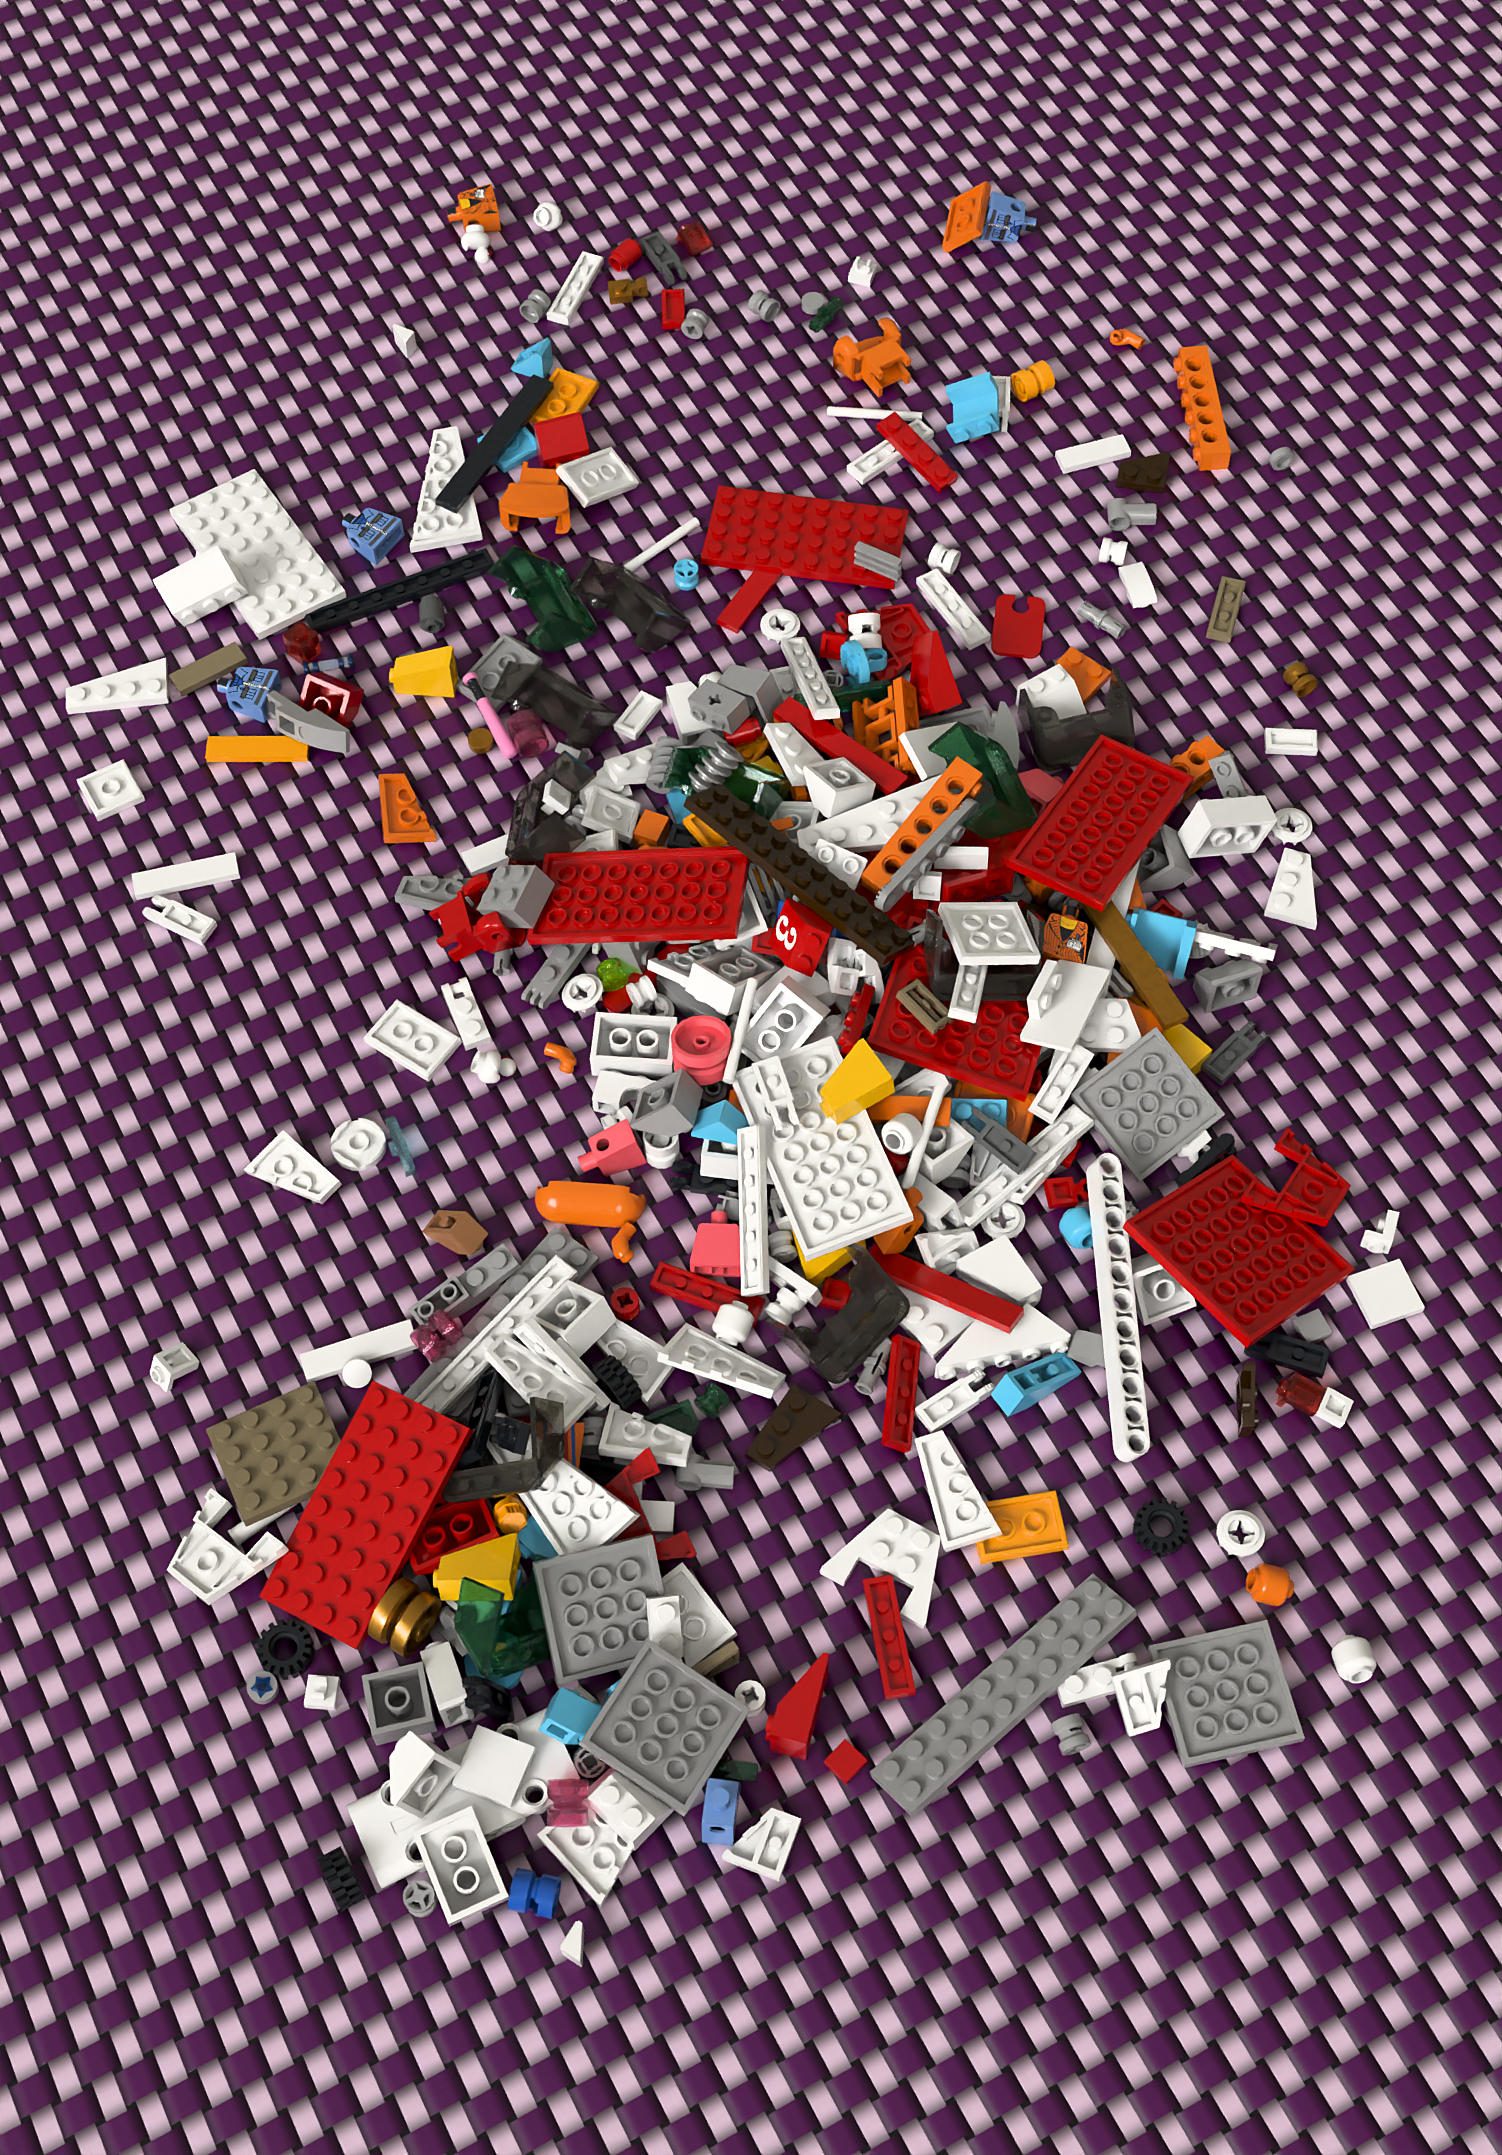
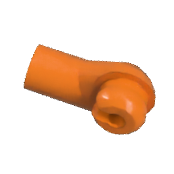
M1128 329L1114 330L1110 333V342L1116 346L1130 344L1140 350L1145 343L1144 338Z
M547 1042L544 1055L559 1059L561 1061L560 1071L568 1074L573 1073L577 1060L572 1051L567 1047Z

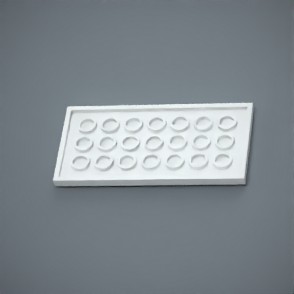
M255 469L169 509L171 517L196 552L198 551L201 555L219 546L241 571L248 594L232 602L259 640L305 618V615L323 606L346 598V592Z
M833 1036L779 1055L794 1098V1107L800 1124L793 1126L789 1119L788 1109L784 1108L777 1111L778 1116L781 1117L783 1129L776 1131L771 1113L768 1114L752 1066L736 1071L732 1086L749 1126L757 1124L765 1126L766 1167L806 1261L914 1221L913 1214L866 1109L837 1125L832 1117L827 1118L820 1108L819 1103L822 1102L820 1090L843 1061Z

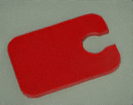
M1000 595L996 600L991 642L992 652L999 656L1028 659L1038 657L1041 652L1044 600L1028 596L1027 606L1029 609L1024 613H1018L1012 608L1015 604V595Z

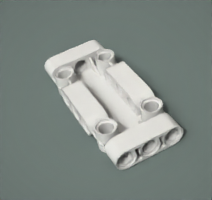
M547 1708L514 1724H503L496 1731L506 1736H516L518 1741L536 1748L512 1808L454 1787L452 1782L455 1776L422 1819L388 1802L390 1780L386 1781L380 1789L346 1805L382 1889L416 1871H427L423 1859L419 1861L412 1859L414 1851L418 1848L412 1832L472 1806L485 1840L489 1842L523 1824L527 1816L543 1814L550 1805L584 1789L564 1743L538 1730ZM471 1739L445 1751V1753L460 1765ZM533 1791H540L544 1794L542 1800L537 1803H531L527 1799Z

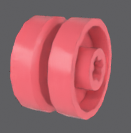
M707 1015L692 1016L677 1024L671 1034L674 1071L676 1072L683 1068L699 1086L711 1085L723 1080L732 1044L731 1031L727 1024L716 1017Z

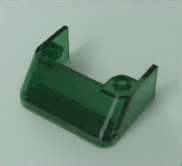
M512 545L488 570L490 576L507 583L508 591L514 598L527 601L539 622V625L525 638L528 643L538 646L546 652H557L590 639L598 631L596 624L567 574L557 563Z
M958 721L928 746L929 751L945 759L947 763L946 769L958 756L983 773L981 783L983 788L975 799L972 798L980 804L978 812L962 823L966 829L978 834L981 838L993 839L1030 828L1038 820L1035 809L1007 751L1000 743Z
M706 745L673 747L661 787H678L681 789V793L687 796L696 794L697 792L691 786L692 779L688 773L692 771L698 774L699 772L695 765L705 766L701 758L706 756L711 759L712 757L708 750L711 748L718 751L719 749ZM746 760L738 762V767L735 770L731 769L732 774L729 777H725V782L722 786L728 788L733 795L747 803L753 811L769 821L790 790L791 783L788 777Z
M540 1554L534 1556V1562L547 1559V1557ZM533 1568L530 1584L522 1586L514 1593L512 1611L503 1615L501 1613L504 1592L468 1577H463L461 1580L457 1612L454 1617L455 1631L480 1674L491 1680L506 1677L552 1659Z

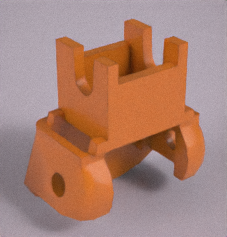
M888 317L878 320L879 326L884 330V336L873 337L854 343L849 336L845 335L836 341L833 348V368L850 378L853 382L863 379L878 398L882 396L884 387L901 379L905 384L910 383L911 375L903 365L904 363L907 367L910 366L911 358L901 348L902 335L899 333L896 323Z
M523 461L519 483L508 484V488L499 501L501 524L505 529L518 531L520 516L532 518L558 516L556 534L569 532L571 522L568 489L563 486L560 476L556 473L558 466L562 465L561 463L556 464V469L529 468L528 462Z

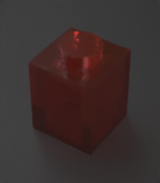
M301 620L282 635L287 654L302 666L303 661L307 660V663H309L322 652L318 633Z

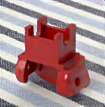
M488 872L473 876L466 885L461 887L462 890L457 892L456 898L429 912L434 921L439 918L441 921L444 935L436 939L437 944L443 948L451 943H458L457 947L448 951L449 956L455 962L482 948L484 951L488 950L493 954L521 947L526 941L528 928H508L501 920L500 914L497 911L483 916L477 910L482 895L493 877ZM466 896H468V897L472 900V902L476 905V907H475L474 909H473V907L465 900V897H466Z

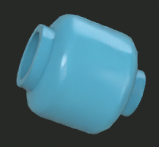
M1085 1207L1068 1209L1063 1214L1059 1223L1061 1234L1069 1245L1076 1249L1092 1247L1090 1210Z

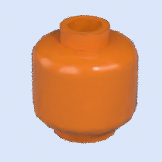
M1261 1563L1249 1571L1246 1579V1590L1256 1602L1280 1606L1285 1602L1286 1598L1292 1596L1294 1582L1290 1580L1289 1572L1285 1568Z

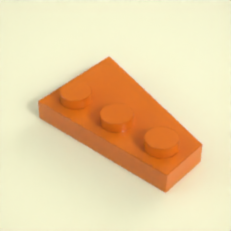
M379 774L378 783L384 843L436 842V834L430 828L424 811L421 810L416 801L417 797L405 774Z

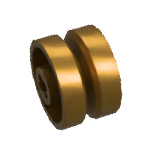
M405 1577L400 1578L393 1583L378 1603L369 1623L368 1634L381 1644L390 1642L391 1649L402 1657H410L419 1649L430 1634L439 1616L442 1601L429 1591H423L419 1594L417 1584Z

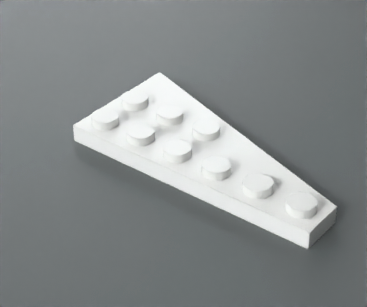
M497 1413V1414H495V1416H499V1417H503V1418L507 1417V1416H506L505 1414H503V1413ZM493 1423L490 1434H497L499 1425ZM532 1434L529 1435L525 1455L512 1453L499 1447L497 1443L487 1441V1448L559 1556L608 1544L640 1516L639 1513Z
M612 1767L537 1834L542 1843L600 1908L633 1851L589 1804L588 1797L610 1774L616 1771Z

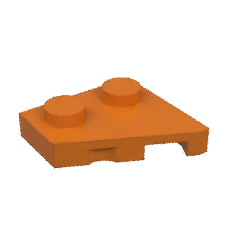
M1072 646L1056 661V665L1060 664L1075 681L1084 705L1111 678L1112 672Z

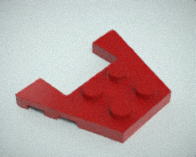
M912 603L881 607V610L867 612L866 609H860L853 613L880 614L881 629L877 633L881 635L882 647L889 656V659H887V667L885 669L870 673L880 689L884 688L912 664L914 637L931 632ZM835 613V621L843 633L850 634L848 616L853 614Z
M1286 1128L1274 1150L1297 1162L1298 1166L1280 1193L1253 1179L1240 1202L1326 1227L1351 1185L1326 1162L1321 1163L1311 1154L1312 1149L1306 1143L1301 1145L1294 1138L1295 1133L1291 1129Z
M648 1447L604 1487L640 1514L612 1542L650 1533L653 1535L657 1560L694 1557L697 1555V1552L687 1530L659 1542L657 1541L635 1492L633 1484L661 1472L651 1448Z

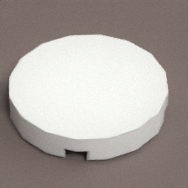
M358 1118V1120L352 1122L349 1120L336 1128L331 1137V1151L335 1161L343 1168L351 1171H363L374 1167L381 1161L386 1152V1138L382 1128L374 1121L366 1118Z

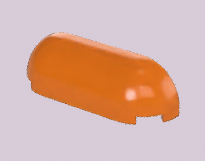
M549 1181L547 1187H536L535 1205L542 1217L554 1223L620 1228L625 1222L633 1224L641 1217L646 1206V1197L643 1194L637 1196L630 1193V1187L621 1185Z

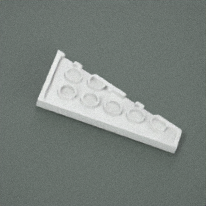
M457 426L434 430L429 451L430 457L425 470V481H423L417 509L418 515L413 528V539L410 542L411 553L483 540L473 493L457 514L436 505V497L465 462Z
M941 775L797 831L798 846L806 850L810 856L819 839H823L852 853L882 850ZM942 808L934 809V811L938 814H943L946 812ZM923 827L918 829V831L923 834H927L930 832L928 828Z

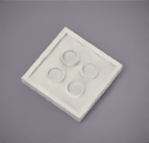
M940 902L938 913L960 965H1025L1039 963L1041 955L1017 902Z

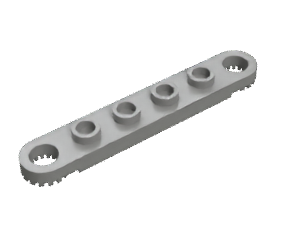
M966 798L962 805L959 806L960 809H955L897 870L891 877L890 883L881 887V891L878 892L880 895H876L875 898L877 899L874 900L875 907L883 912H887L906 892H910L914 888L917 880L931 870L933 863L947 853L949 846L963 836L965 829L978 814L980 804L977 801Z

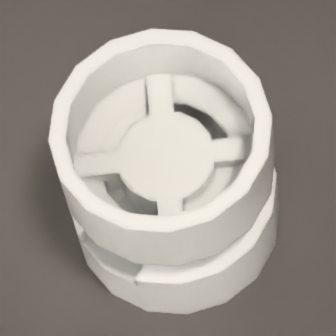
M859 613L848 616L849 632L853 633L849 638L850 641L857 640L864 651L874 648L882 649V638L877 633L881 629L880 614Z
M643 1131L646 1161L652 1167L658 1169H666L673 1166V1162H677L680 1156L679 1134L669 1137Z

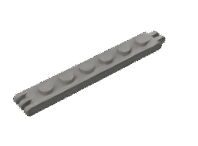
M593 943L558 944L521 995V999L526 1002L530 1001L531 1004L538 1005L539 1008L545 1010Z

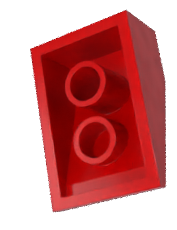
M937 630L914 637L910 683L916 687L919 717L935 714L963 703Z
M477 1489L433 1509L409 1556L415 1575L434 1573L435 1569H439L442 1556L501 1537L481 1489Z
M823 1652L778 1703L775 1714L769 1713L765 1731L767 1732L766 1740L770 1741L771 1752L802 1760L807 1759L829 1673L830 1654Z

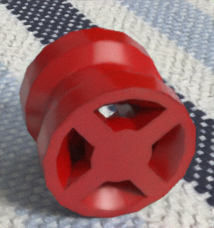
M622 1287L614 1291L611 1296V1306L615 1318L626 1323L636 1319L640 1313L639 1297L636 1291L628 1287Z

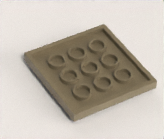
M315 1381L206 1429L246 1527L311 1498L341 1441Z

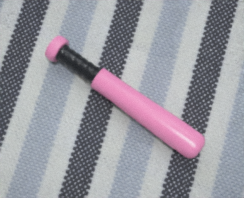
M475 672L467 673L463 677V682L472 690L477 700V706L501 753L506 759L515 757L518 753L517 747L489 698L484 695L477 682V674Z

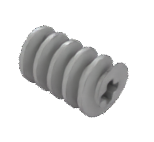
M670 736L658 738L650 764L651 768L646 780V785L650 790L659 794H668L671 792V789L679 786L678 779L681 778V770L684 768L685 753L689 749L685 742Z
M716 741L715 745L719 750L715 751L710 748L708 752L712 758L710 759L706 756L701 758L705 766L695 765L699 773L696 774L692 771L688 773L692 779L691 786L698 793L715 785H722L725 782V777H729L732 774L731 769L735 770L739 765L738 762L744 761L743 756L729 744Z

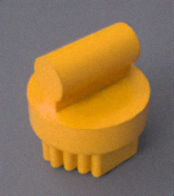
M510 1492L505 1499H502L494 1506L492 1510L494 1523L505 1535L507 1533L518 1534L527 1525L526 1508L515 1493Z

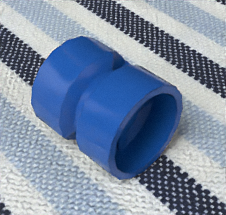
M517 1868L510 1888L508 1910L524 1914L529 1910H533L535 1916L553 1919L559 1901L562 1878L546 1873L541 1877H537L535 1871Z

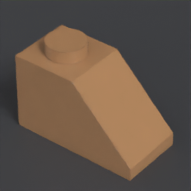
M438 1210L422 1231L428 1237L453 1252L462 1255H473L478 1252L483 1246V1240L488 1235L466 1211Z

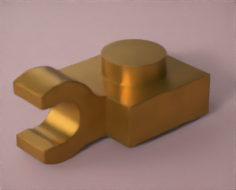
M645 277L637 278L633 283H631L630 279L608 281L610 305L633 302V297L648 296L647 280Z

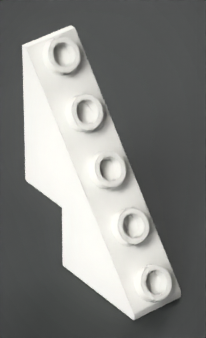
M1028 1303L1023 1307L1024 1316L1010 1334L975 1319L937 1363L934 1377L947 1380L967 1371L968 1373H974L979 1369L983 1370L985 1367L994 1365L1004 1367L1016 1360L1024 1359L1025 1361H1030L1042 1354L1051 1352L1052 1354L1057 1352L1064 1353L1068 1350L1071 1334Z

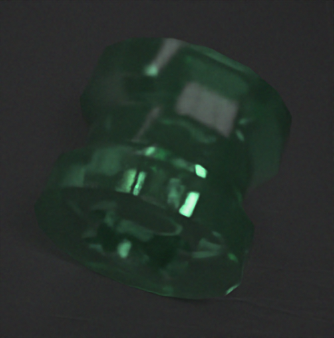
M711 1382L705 1386V1392L694 1399L696 1407L707 1417L714 1420L720 1415L719 1410L722 1407L728 1406L731 1402L726 1392Z

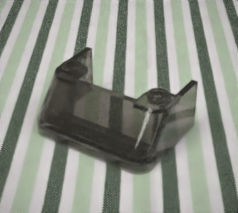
M589 557L569 588L572 593L586 596L589 599L588 603L597 610L603 608L612 612L637 634L632 644L647 653L651 651L657 652L684 632L691 622L689 618L633 571L624 566L594 557Z
M508 661L491 695L495 700L510 702V707L517 712L531 711L567 733L566 738L568 741L566 745L578 750L589 748L614 723L618 715L616 710L559 674L536 664Z
M1117 667L1112 668L1109 692L1106 694L1104 701L1106 709L1059 720L1056 711L1047 706L1033 708L1026 689H1020L1017 715L1037 765L1042 770L1055 771L1079 765L1101 734L1134 748L1136 737L1131 699Z
M564 750L519 792L514 804L505 855L513 861L543 863L545 853L572 852L586 840V836L565 822L564 817L569 811L572 812L575 805L580 803V799H578L580 791L597 776V773ZM551 779L572 793L569 810L563 815L556 810L550 815L541 810V807L545 804L542 801L545 784Z
M926 909L924 956L930 990L937 999L951 1001L959 969V961L957 957H951V944L946 938L942 937L943 920L932 909ZM1027 909L1026 923L1041 955L1039 963L988 965L980 1001H1027V997L1041 972L1045 920L1033 909Z
M855 1243L844 1247L857 1262L847 1276L848 1287L855 1295L817 1335L806 1326H798L791 1330L785 1324L771 1317L765 1320L793 1353L825 1380L833 1384L844 1382L904 1320L910 1310V1302L866 1248Z
M530 1397L532 1458L493 1465L492 1454L485 1448L482 1458L462 1468L456 1465L441 1494L447 1502L466 1503L538 1490L565 1454L564 1404L539 1397ZM442 1414L465 1426L467 1418Z

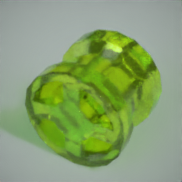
M606 959L596 968L598 976L602 978L603 989L606 991L619 990L628 982L627 974L622 971L623 965L620 959Z

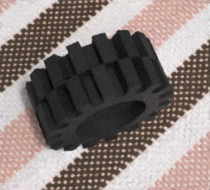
M609 1355L591 1369V1372L598 1379L597 1385L609 1397L611 1402L619 1405L620 1410H626L643 1396L642 1390L638 1387L637 1381L633 1379V1375L622 1365L621 1361L617 1360L615 1356Z
M1163 1497L1161 1502H1158L1157 1498L1151 1499L1150 1503L1146 1501L1142 1508H1139L1133 1524V1535H1136V1543L1139 1544L1141 1542V1549L1143 1551H1146L1147 1548L1151 1550L1150 1555L1155 1556L1156 1552H1159L1160 1557H1165L1167 1552L1172 1555L1176 1552V1549H1181L1188 1535L1190 1525L1187 1524L1189 1520L1188 1515H1183L1184 1508L1182 1506L1177 1508V1502L1172 1500L1171 1504L1166 1503L1167 1498ZM1157 1517L1165 1518L1172 1525V1533L1166 1537L1156 1536L1150 1529V1522Z
M283 1619L278 1620V1625L276 1626L272 1622L268 1625L270 1628L268 1631L263 1629L261 1632L262 1639L258 1638L257 1640L259 1648L256 1649V1652L265 1671L270 1672L277 1679L281 1676L283 1680H288L289 1675H292L293 1678L299 1677L297 1674L299 1671L305 1673L307 1671L306 1665L312 1664L313 1659L311 1656L315 1655L314 1643L307 1629L299 1622L295 1624L294 1620L288 1619V1623H285ZM291 1639L297 1643L295 1655L287 1660L278 1659L274 1654L275 1646L281 1640Z
M341 1846L317 1858L323 1875L341 1911L365 1899Z

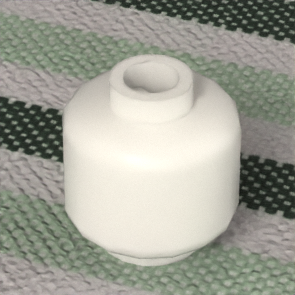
M899 1113L883 1126L881 1138L883 1144L891 1152L899 1155L906 1154L920 1140L923 1128L918 1119L913 1115Z
M732 1301V1304L720 1306L712 1325L718 1340L732 1346H737V1343L746 1341L754 1322V1317L748 1311L749 1307L746 1304Z
M1354 1635L1343 1636L1331 1651L1338 1675L1351 1683L1367 1681L1371 1678L1377 1666L1370 1643L1362 1637H1355Z

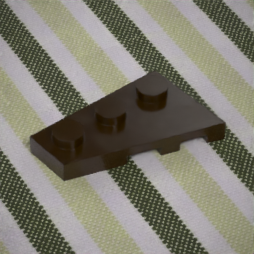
M793 1384L746 1451L745 1457L771 1472L795 1454L810 1439H815L821 1434L822 1430L840 1420L842 1413Z

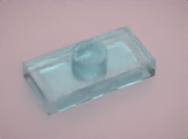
M394 1116L386 1118V1126L392 1140L387 1142L393 1158L398 1156L406 1177L415 1174L416 1170L398 1121Z

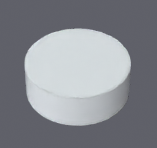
M352 1358L344 1364L342 1375L347 1385L353 1388H361L369 1383L372 1370L366 1360Z

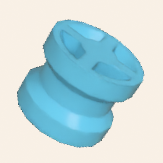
M691 559L679 560L674 565L675 585L681 590H692L699 582L698 565Z

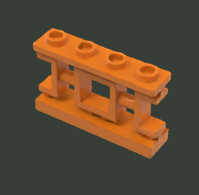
M900 676L893 680V685L888 686V698L876 704L869 698L863 699V704L858 700L852 702L853 738L906 776L908 771L917 775L918 773L899 739L903 732L920 729L916 687ZM891 729L892 739L879 745V735ZM876 787L874 789L873 795L878 792Z

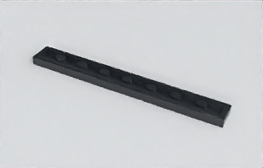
M534 374L530 377L436 497V505L453 513H458L554 389L553 382Z
M484 548L323 606L306 614L304 619L312 636H316L496 571L495 563L488 550Z

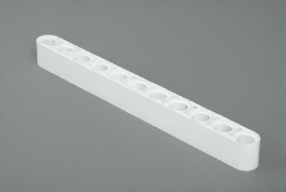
M1104 1153L1088 1166L1086 1177L1113 1449L1116 1457L1122 1462L1127 1463L1132 1462L1149 1450L1150 1437L1129 1236L1123 1229L1127 1217L1121 1163L1115 1155ZM1114 1301L1119 1304L1120 1309L1115 1305ZM1117 1329L1122 1332L1123 1337L1118 1333ZM1120 1356L1125 1360L1126 1365L1121 1361ZM1123 1385L1128 1388L1129 1393L1124 1390ZM1126 1413L1130 1415L1132 1422L1128 1420ZM1129 1441L1134 1445L1135 1451L1129 1446Z

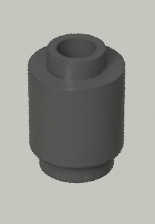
M435 595L423 597L419 604L420 627L428 633H437L445 626L444 605L440 598Z
M723 1081L700 1086L703 1089L700 1101L702 1109L725 1100L727 1097V1087Z

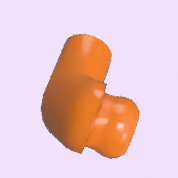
M625 1222L611 1242L615 1258L620 1259L622 1263H628L634 1257V1252L629 1249L628 1241L637 1230L628 1222Z

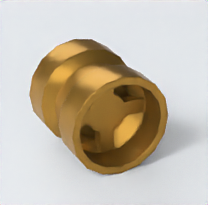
M1297 662L1291 665L1283 674V679L1288 685L1293 686L1292 690L1299 698L1310 694L1318 685L1314 675L1308 673V668L1304 662Z

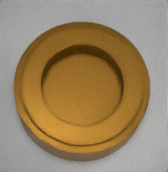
M485 728L474 729L468 735L469 748L477 754L489 752L494 745L492 733Z

